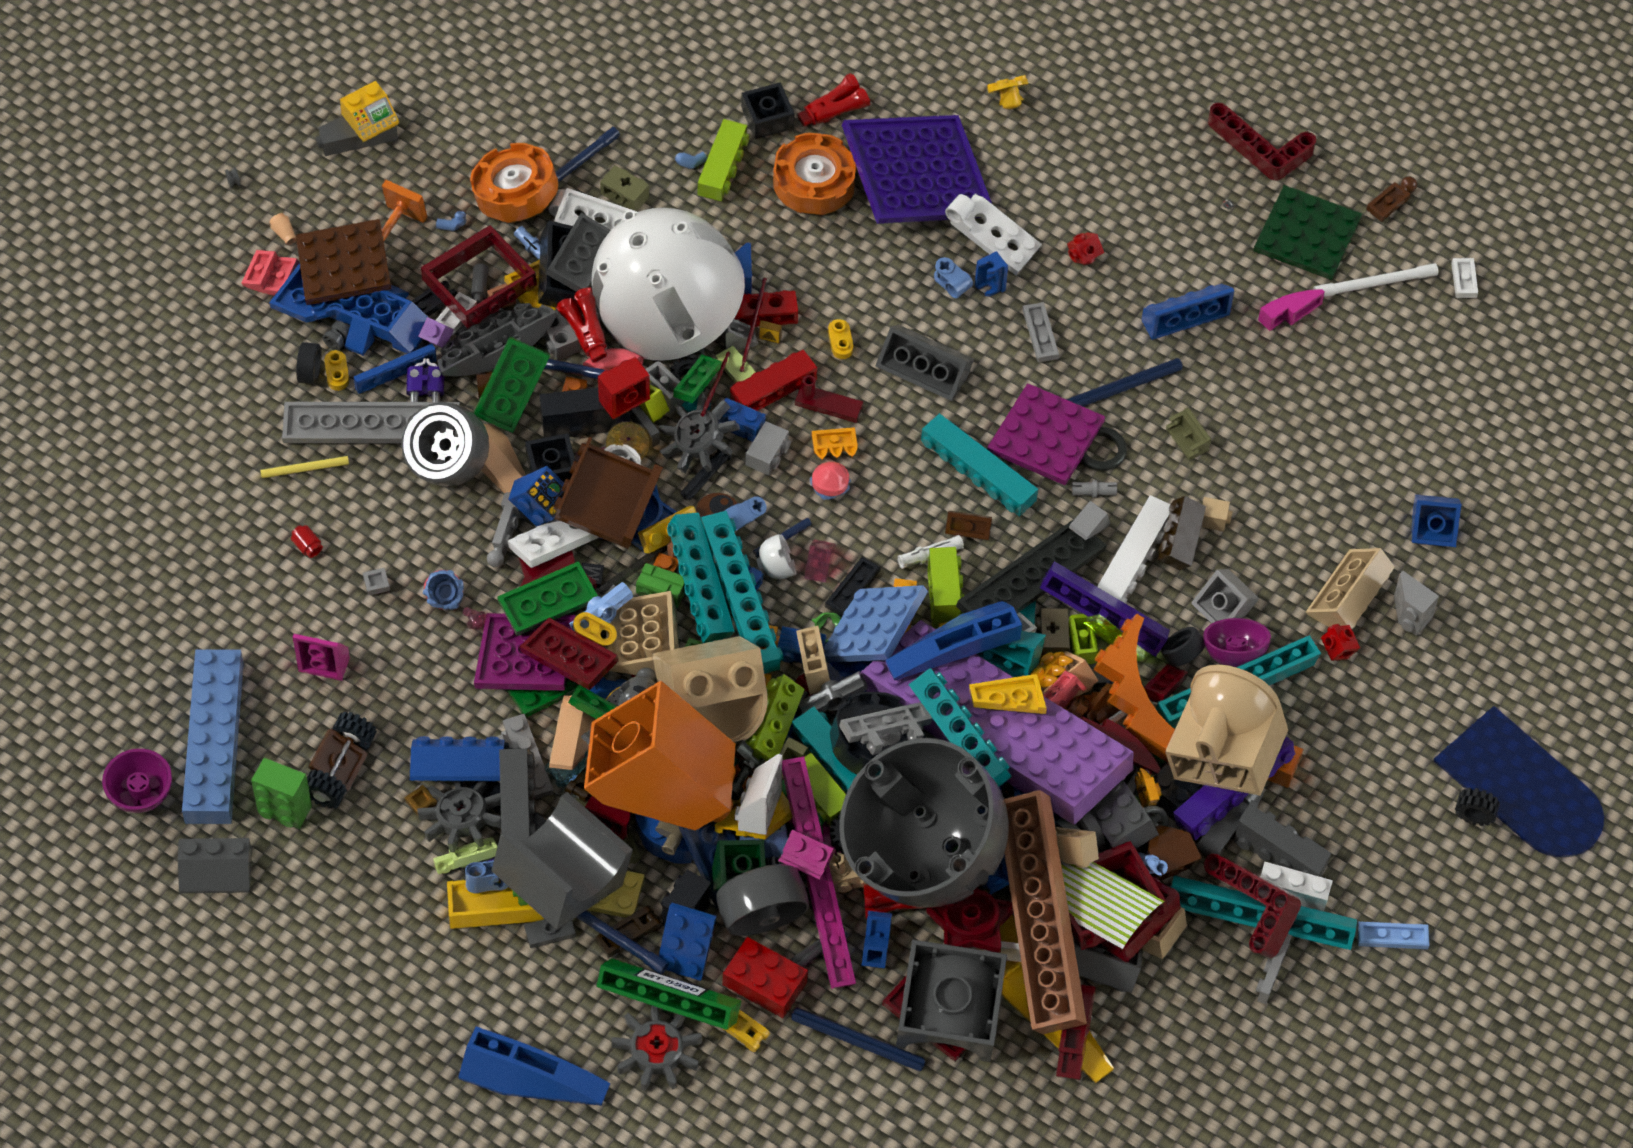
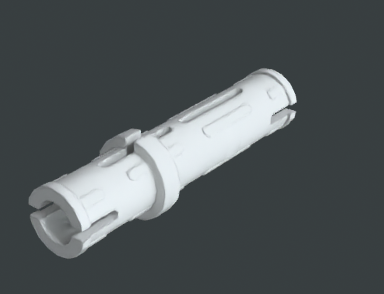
M960 535L923 548L917 547L912 552L898 555V563L901 569L918 563L924 564L928 560L929 548L956 547L957 551L964 548L963 540Z

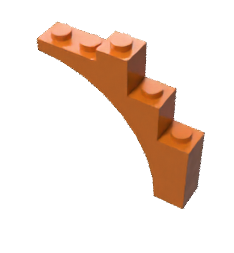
M1136 614L1131 620L1127 618L1123 623L1121 637L1118 636L1113 644H1110L1105 650L1101 649L1095 658L1097 664L1094 671L1114 682L1109 690L1111 696L1108 703L1128 714L1123 722L1125 729L1134 735L1148 751L1169 763L1165 751L1175 729L1157 712L1141 683L1136 649L1144 617Z

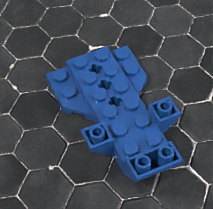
M300 263L269 302L272 309L306 323L331 317L350 325L345 348L364 356L375 341L374 336L391 342L394 349L406 354L415 351L423 340L418 336L428 317L412 301L406 299L409 296V292L391 285L392 289L306 305Z

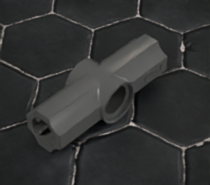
M860 671L839 682L836 680L827 681L821 686V691L801 700L799 707L802 713H805L812 707H815L819 713L828 709L837 711L840 705H843L850 696L867 690V682Z

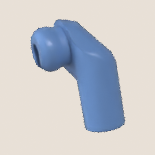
M704 152L695 156L687 153H678L675 156V161L680 166L688 169H694L707 160Z
M457 211L455 217L451 220L438 218L436 229L448 231L459 229L467 221L466 213Z

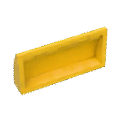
M466 880L447 881L450 929L544 920L530 905L521 906L518 897H513V891L510 887L504 890L471 893L466 889Z

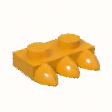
M855 427L816 430L811 433L814 454L822 460L830 452L834 457L838 458L842 451H846L851 457L857 451Z
M1049 652L1041 658V662L1031 672V675H1038L1041 688L1053 685L1058 679L1056 676L1067 671L1064 666L1072 663L1073 659L1065 656L1063 652Z
M1140 768V772H1137V776H1135V784L1141 806L1143 808L1155 806L1161 796L1160 786L1158 783H1155L1154 778L1146 770Z

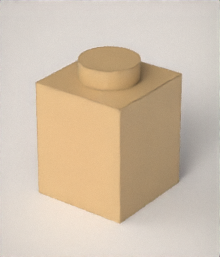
M1204 497L1203 505L1206 506L1201 527L1224 532L1226 523L1230 524L1233 511H1229L1230 502Z

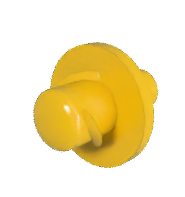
M1026 75L1011 80L1003 79L996 81V83L988 84L987 90L988 94L999 92L1001 98L999 105L1009 110L1015 109L1022 104L1021 101L1024 99L1020 96L1018 88L1029 83Z

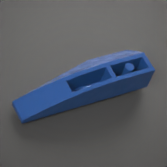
M1000 601L957 616L888 658L885 663L895 681L926 671L929 668L932 669L1019 640L1021 638L1022 623L1014 607L1004 601Z
M477 1026L467 1044L458 1077L459 1080L502 1095L602 1106L610 1087V1083L568 1061Z

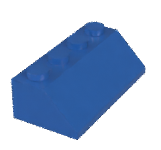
M1221 283L1215 286L1210 285L1196 292H1188L1177 298H1169L1158 304H1150L1143 308L1142 322L1149 336L1154 340L1229 316L1234 289Z
M426 736L413 739L411 745L410 781H500L499 750L505 749V740H500L498 737H487L486 739L464 737L463 739H453V737L448 736L441 737L440 739H430V737Z

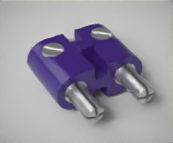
M423 359L422 363L408 367L406 394L411 396L410 402H418V396H423V394L432 397V402H440V396L444 395L445 376L441 373L439 366L431 363L430 359ZM426 362L428 365H430L428 366V368H423V365Z

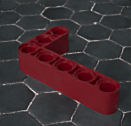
M1214 103L1210 107L1208 117L1210 128L1271 180H1281L1313 156L1317 139L1311 132L1300 133L1277 150L1225 104Z
M1214 853L1208 855L1204 861V869L1207 873L1266 905L1250 938L1249 947L1256 954L1267 958L1275 957L1300 910V899L1230 859Z

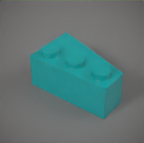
M1021 631V638L1019 640L977 653V655L1012 677L1031 675V672L1039 665L1046 635Z

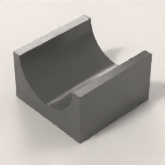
M567 792L560 797L557 807L548 820L525 840H518L508 830L500 835L492 872L555 929H558L623 886L633 849Z
M912 939L896 1047L905 1049L908 1045L919 1042L944 1043L970 1050L977 1054L981 1061L990 1062L995 1041L1007 954Z

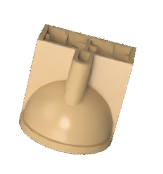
M739 636L652 653L657 682H664L734 743L739 740H747L757 731L765 717L768 700L761 650L758 646Z
M1210 665L1199 669L1191 682V694L1165 751L1174 779L1261 795L1288 732L1280 700L1266 682L1245 670L1227 665Z

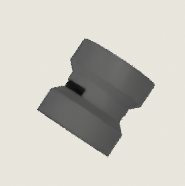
M336 321L331 327L332 330L327 331L322 337L324 343L332 350L339 351L343 346V342L347 339L349 327L342 321Z

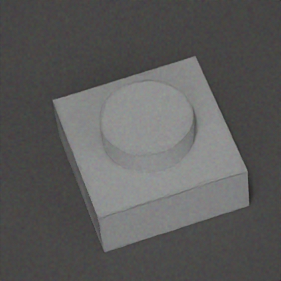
M385 568L363 572L368 596L390 591Z

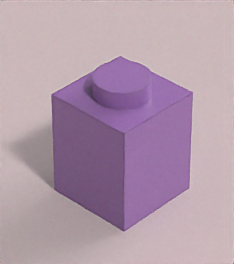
M427 317L418 337L442 348L450 340L454 329Z

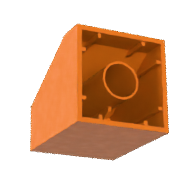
M659 681L592 722L584 789L604 805L695 831L711 821L721 822L730 814L733 808L731 797L733 778L736 773V768L734 767L736 743L664 682Z

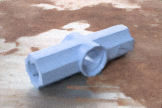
M621 582L602 598L599 596L592 598L587 605V610L584 612L591 613L610 623L614 620L617 610L634 597L633 593L625 583ZM582 620L580 623L581 627L587 628L588 622ZM572 621V622L569 623V624H570V626H571V629H572L573 631H575V630H574V627H573V621Z

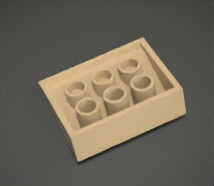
M671 591L633 597L617 610L614 620L610 622L616 629L617 637L612 644L607 646V649L617 654L619 662L610 670L612 672L637 675V672L642 668H650L655 671L652 653L679 648L677 609Z

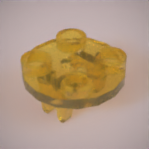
M621 422L609 431L606 438V448L613 444L615 446L628 445L636 450L642 461L649 449V437L639 424Z

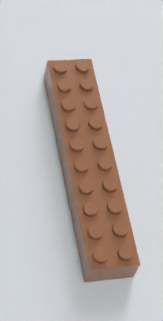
M1038 790L1004 799L1009 823L1005 859L1032 1030L1040 1034H1047L1085 1025L1087 1022L1051 798L1043 791Z

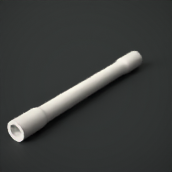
M1436 263L1387 274L1314 286L1313 290L1323 289L1325 291L1324 297L1334 296L1338 293L1438 276V267Z

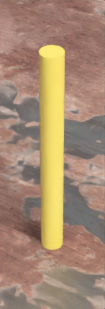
M348 456L260 471L262 478L349 465Z

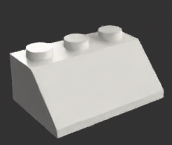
M777 754L757 767L752 778L747 779L746 792H742L741 806H737L735 812V820L738 821L739 831L766 835L782 793L781 754Z

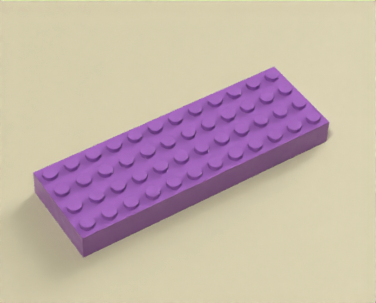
M920 620L902 636L891 657L936 629ZM977 654L932 668L936 674L940 671L948 681L945 684L947 689L950 690L952 688L959 696L958 704L961 707L965 705L970 711L972 717L969 719L972 723L977 722L984 730L983 738L986 741L990 739L995 745L997 751L994 753L997 757L1000 758L1002 756L1009 764L1010 768L1007 770L1012 777L1006 782L1024 794L1038 790L1043 791L1051 798L1053 812L1073 825L1133 770V751L1044 697L1047 714L974 708L969 692V684L1014 678ZM886 660L873 661L861 671L868 685V689L864 692H886L901 698L899 703L904 706L921 702L909 684L925 671L894 681L885 663ZM937 692L933 699L938 698L941 692ZM953 708L946 712V716L952 713ZM932 719L931 725L923 726L925 731L936 738L950 742L934 719ZM965 725L959 728L958 733L965 729ZM978 742L972 744L970 750L975 749ZM990 759L984 762V767L990 763Z

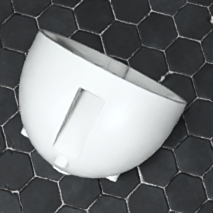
M665 207L651 208L638 213L632 210L626 211L623 214L624 220L612 228L601 243L592 268V293L605 327L623 349L641 355L643 359L672 360L701 350L727 329L740 308L744 295L745 278L739 259L729 243L716 228L706 220L690 212Z

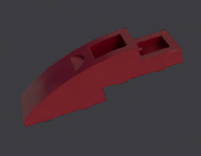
M1085 717L1080 718L1133 751V765L1139 768V772L1140 768H1142L1150 776L1151 774H1159L1160 768L1151 753L1125 728L1110 719L1104 720L1101 726Z
M1081 985L1087 1024L1062 1030L1056 1077L1081 1081L1096 987Z

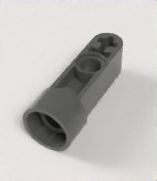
M1263 792L1261 795L1249 794L1239 806L1233 807L1223 820L1217 821L1205 835L1200 836L1195 843L1197 849L1206 856L1213 853L1219 854L1237 829L1238 822L1250 801L1253 800L1259 804L1263 798Z

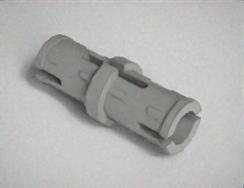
M1092 480V482H1072V496L1087 495L1092 496V498L1102 495L1117 496V482H1097V480Z

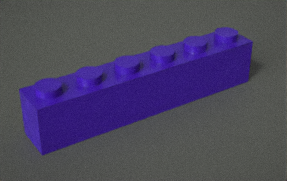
M1055 561L1042 580L1040 586L1042 590L1120 636L1123 633L1121 627L1127 618L1131 620L1136 614L1144 617L1138 635L1137 646L1155 657L1168 639L1169 629Z
M1287 736L1283 741L1268 778L1274 776L1277 770L1284 763H1289L1295 755L1293 741ZM1204 785L1173 812L1176 825L1183 831L1189 832L1191 837L1196 840L1200 836L1205 835L1217 821L1223 820L1233 807L1239 806L1249 793Z

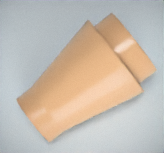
M284 213L273 216L269 221L271 224L270 228L286 245L295 243L296 235L289 217L285 216Z

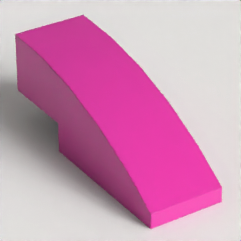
M1323 289L1295 292L1271 301L1260 308L1258 321L1269 331L1283 321L1293 325L1322 304L1325 291Z

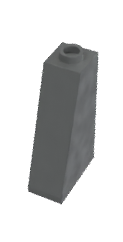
M343 116L318 127L319 136L316 137L318 148L323 149L325 156L398 140L397 126H394L363 142Z

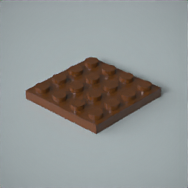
M380 219L296 234L306 305L392 289Z

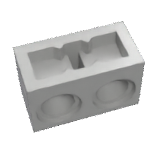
M556 309L554 311H556L557 317L541 338H545L549 354H554L556 360H560L580 352V343L570 324Z

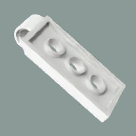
M566 188V190L559 189L550 204L549 212L555 217L554 222L574 226L579 217L575 214V211L581 210L593 220L597 217H602L605 219V222L600 224L611 230L616 224L624 220L623 214L631 209Z
M962 194L958 195L945 210L946 216L954 227L989 255L997 251L1008 265V270L1014 275L1020 272L1042 245L984 197L976 194L971 199ZM975 217H981L985 224H978L975 221ZM991 230L999 231L1001 237L993 236ZM1008 243L1015 244L1018 250H1011L1008 247Z
M554 519L508 540V546L526 564L533 568L599 537Z

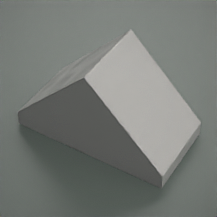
M733 319L727 329L721 334L725 350L731 346H734L737 350L744 349L751 326ZM755 330L750 347L758 345Z
M1090 501L1070 524L1069 528L1084 540H1087L1109 527L1110 520L1105 511Z

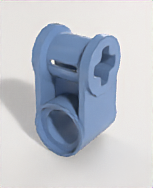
M944 257L937 260L934 280L953 298L960 297L973 286V280L969 274L959 268L951 259Z
M755 496L742 503H737L726 510L729 518L734 519L736 530L763 515L766 512L767 506L761 497Z
M494 860L473 862L466 866V889L469 892L481 893L504 890L509 887L502 880L499 883L500 878L492 872Z

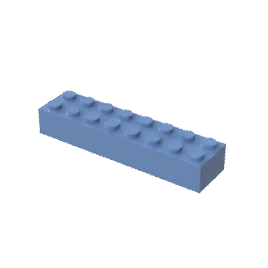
M195 649L182 804L185 824H232L244 666L241 650Z

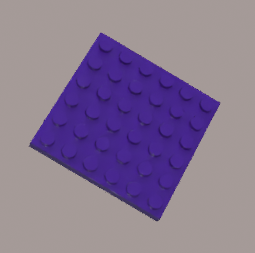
M959 115L843 121L842 128L877 224L949 220L945 210L960 194L970 199L976 194L984 197L992 204Z

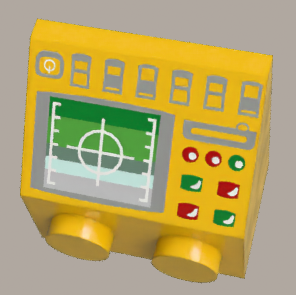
M376 81L340 99L342 116L363 142L399 124L387 94Z

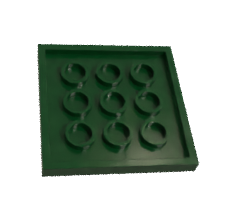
M1284 185L1255 243L1253 251L1333 280L1361 220L1362 213Z

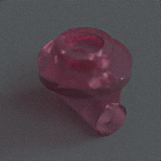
M468 607L463 609V615L470 619L466 624L469 629H479L485 624V612H478Z

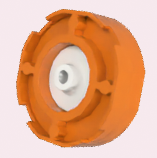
M803 133L795 136V140L787 145H781L776 152L773 187L778 198L792 210L798 213L824 215L842 208L852 198L855 189L857 167L851 151L843 145L841 139L828 134Z
M511 143V148L499 152L495 148L481 158L472 170L470 182L477 205L483 214L506 223L531 218L544 211L557 194L558 178L549 154L540 147L527 143Z

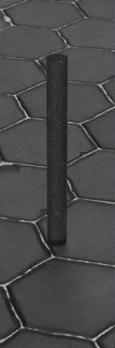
M665 545L650 554L647 553L595 589L597 595L601 597L612 585L617 586L643 568L645 563H650L657 558L659 552H666L667 546Z

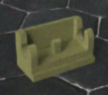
M1188 407L1169 418L1171 423L1166 425V430L1188 460L1209 451L1211 438Z

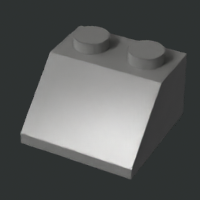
M1229 569L1216 570L1191 604L1211 623L1222 619L1245 617L1259 600V597Z
M1404 571L1400 573L1394 593L1398 623L1404 630L1417 636L1432 620L1439 595Z

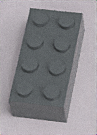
M1124 780L1118 783L1089 811L1099 824L1104 838L1111 848L1131 841L1135 849L1159 835L1152 820Z

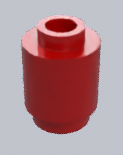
M308 525L297 526L292 531L291 541L304 556L313 558L322 551L321 540Z

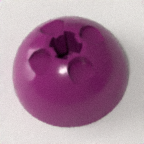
M1228 618L1210 624L1204 630L1203 639L1206 650L1213 660L1220 665L1237 668L1264 656L1270 645L1271 634L1259 622L1244 618Z
M140 748L124 751L114 757L106 766L102 777L103 789L109 801L120 810L129 813H145L158 807L166 799L172 783V774L168 762L160 754L152 750Z

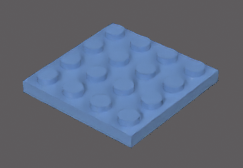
M924 585L859 589L854 594V599L844 611L843 617L824 646L826 662L877 661L890 658L928 590Z

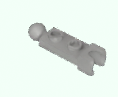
M510 492L504 494L501 502L503 512L492 541L494 550L487 555V562L492 567H499L503 564L504 556L509 548L508 540L512 539L513 531L518 527V518L522 519L523 513L508 500Z

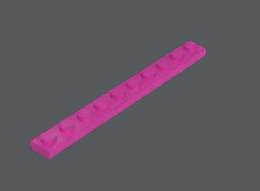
M799 757L782 760V774L795 831L824 844L805 758ZM828 866L824 872L822 880L805 873L831 989L855 985V976L830 867Z

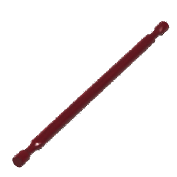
M763 277L762 286L759 291L740 372H744V365L747 360L764 293V286L767 281L765 277Z
M729 351L726 352V357L723 359L721 368L703 407L704 409L700 414L702 417L706 414L728 357L731 354Z

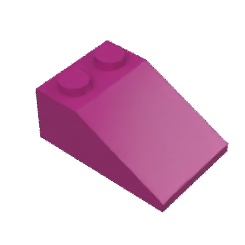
M298 634L293 635L299 672L340 681L343 680L350 659L348 646Z

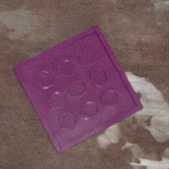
M1027 383L989 443L987 450L993 455L1062 485H1066L1105 422V416Z
M486 614L474 678L475 689L565 691L567 677L521 652L520 646L538 628L517 636L505 614ZM565 615L555 621L571 629L569 623L576 616Z

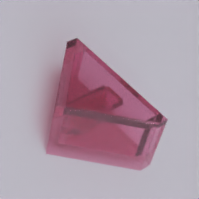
M813 540L809 548L805 579L826 583L836 547L835 543Z

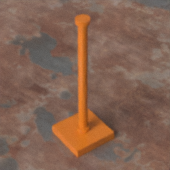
M385 180L382 190L386 205L394 211L382 228L384 241L402 214L422 223L428 217L422 195Z

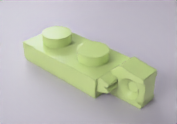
M494 838L483 839L484 846L482 847L473 842L457 847L455 852H450L449 850L448 854L433 858L437 873H449L450 870L459 867L464 868L473 862L492 859L495 857L498 847Z

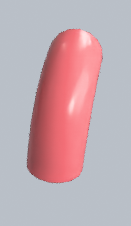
M610 348L605 350L607 356L602 360L592 363L591 359L588 358L583 365L611 370L624 360L636 357L643 364L644 359L641 355L627 349Z

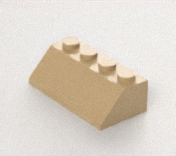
M1381 548L1349 549L1306 610V614L1328 627L1340 624V626L1350 625L1353 629L1358 619L1367 610L1372 599L1378 594L1383 583L1389 578L1390 573L1395 568Z

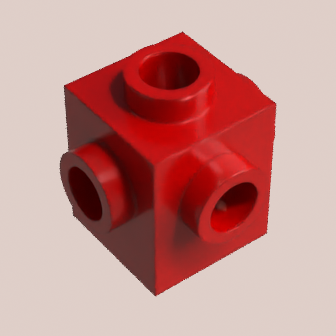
M1080 233L1067 243L1069 257L1074 263L1089 265L1095 261L1094 258L1105 253L1099 237L1095 233Z
M1332 625L1327 629L1328 632L1321 637L1331 661L1348 659L1360 649L1350 625Z

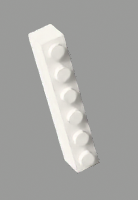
M1151 495L1149 496L1098 584V588L1125 604L1127 603L1126 597L1128 593L1132 594L1137 585V577H1142L1147 565L1145 563L1147 560L1151 561L1154 557L1156 544H1161L1163 541L1164 526L1168 521L1170 513L1169 503Z

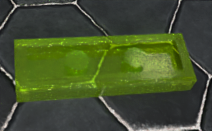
M1100 614L1088 616L1084 621L1085 625L1109 644H1113L1118 636L1121 637L1123 633ZM1137 645V661L1145 660L1148 653Z

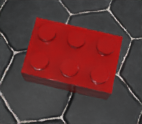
M749 937L745 939L723 972L724 987L784 1019L808 982L807 969Z

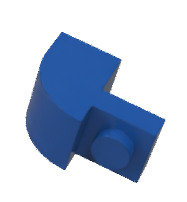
M868 911L862 966L885 968L892 918L891 913Z

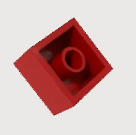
M636 357L624 360L618 366L611 370H605L598 376L599 402L612 419L650 400V375Z

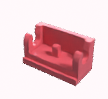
M1064 671L1043 696L1064 708L1079 691L1082 690L1084 692L1087 688L1074 674Z

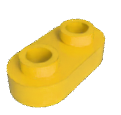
M841 319L833 320L828 326L832 354L838 359H847L853 354V340L849 324Z
M338 350L330 351L324 359L328 386L332 390L341 391L349 385L346 356Z
M583 612L574 618V630L601 646H608L616 640L617 632L615 627L593 614ZM582 620L588 622L587 628L581 627L580 623ZM605 630L608 632L607 639L601 637V631Z

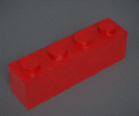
M804 349L797 353L794 352L786 359L774 362L765 370L755 372L744 381L736 382L730 387V400L758 411L800 389L805 376L811 375L817 380L818 367Z

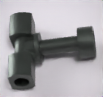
M744 740L735 742V757L740 761L738 766L741 770L732 784L731 799L733 800L740 799L742 792H744L742 785L748 775H753L754 770L766 762L764 759L758 760L753 755L754 750Z

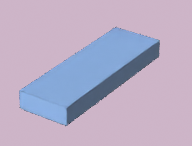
M1358 922L1357 924L1358 946L1408 949L1429 948L1428 925Z

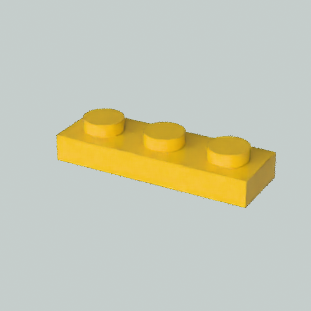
M688 506L638 532L644 553L650 554L669 544L672 539L667 533L668 523L675 514L697 513L695 506Z

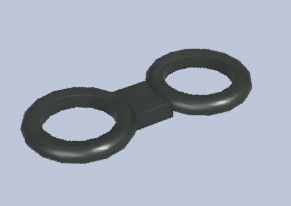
M1101 427L1096 436H1104L1115 442L1118 453L1108 461L1094 460L1085 453L1080 462L1095 471H1108L1115 469L1124 461L1127 455V445L1124 438L1116 430Z

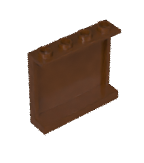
M589 437L587 443H582L577 453L580 456L579 461H574L569 471V473L573 474L571 479H566L561 490L565 492L563 497H558L553 508L557 510L555 519L629 549L663 467L655 464L653 469H649L591 445L592 437Z

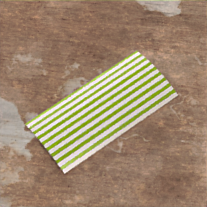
M1061 860L1069 913L1074 916L1079 925L1122 949L1144 919L1164 902L1094 862H1091L1088 867L1077 868L1076 865L1067 864Z

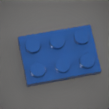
M675 903L670 904L659 957L669 963L667 971L699 981L702 980L717 916Z

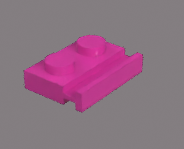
M792 830L783 849L782 856L778 861L796 867L797 870L822 880L836 849Z

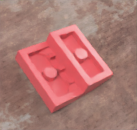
M256 250L242 280V285L258 292L275 295L299 265V261L297 258L278 257L275 251Z

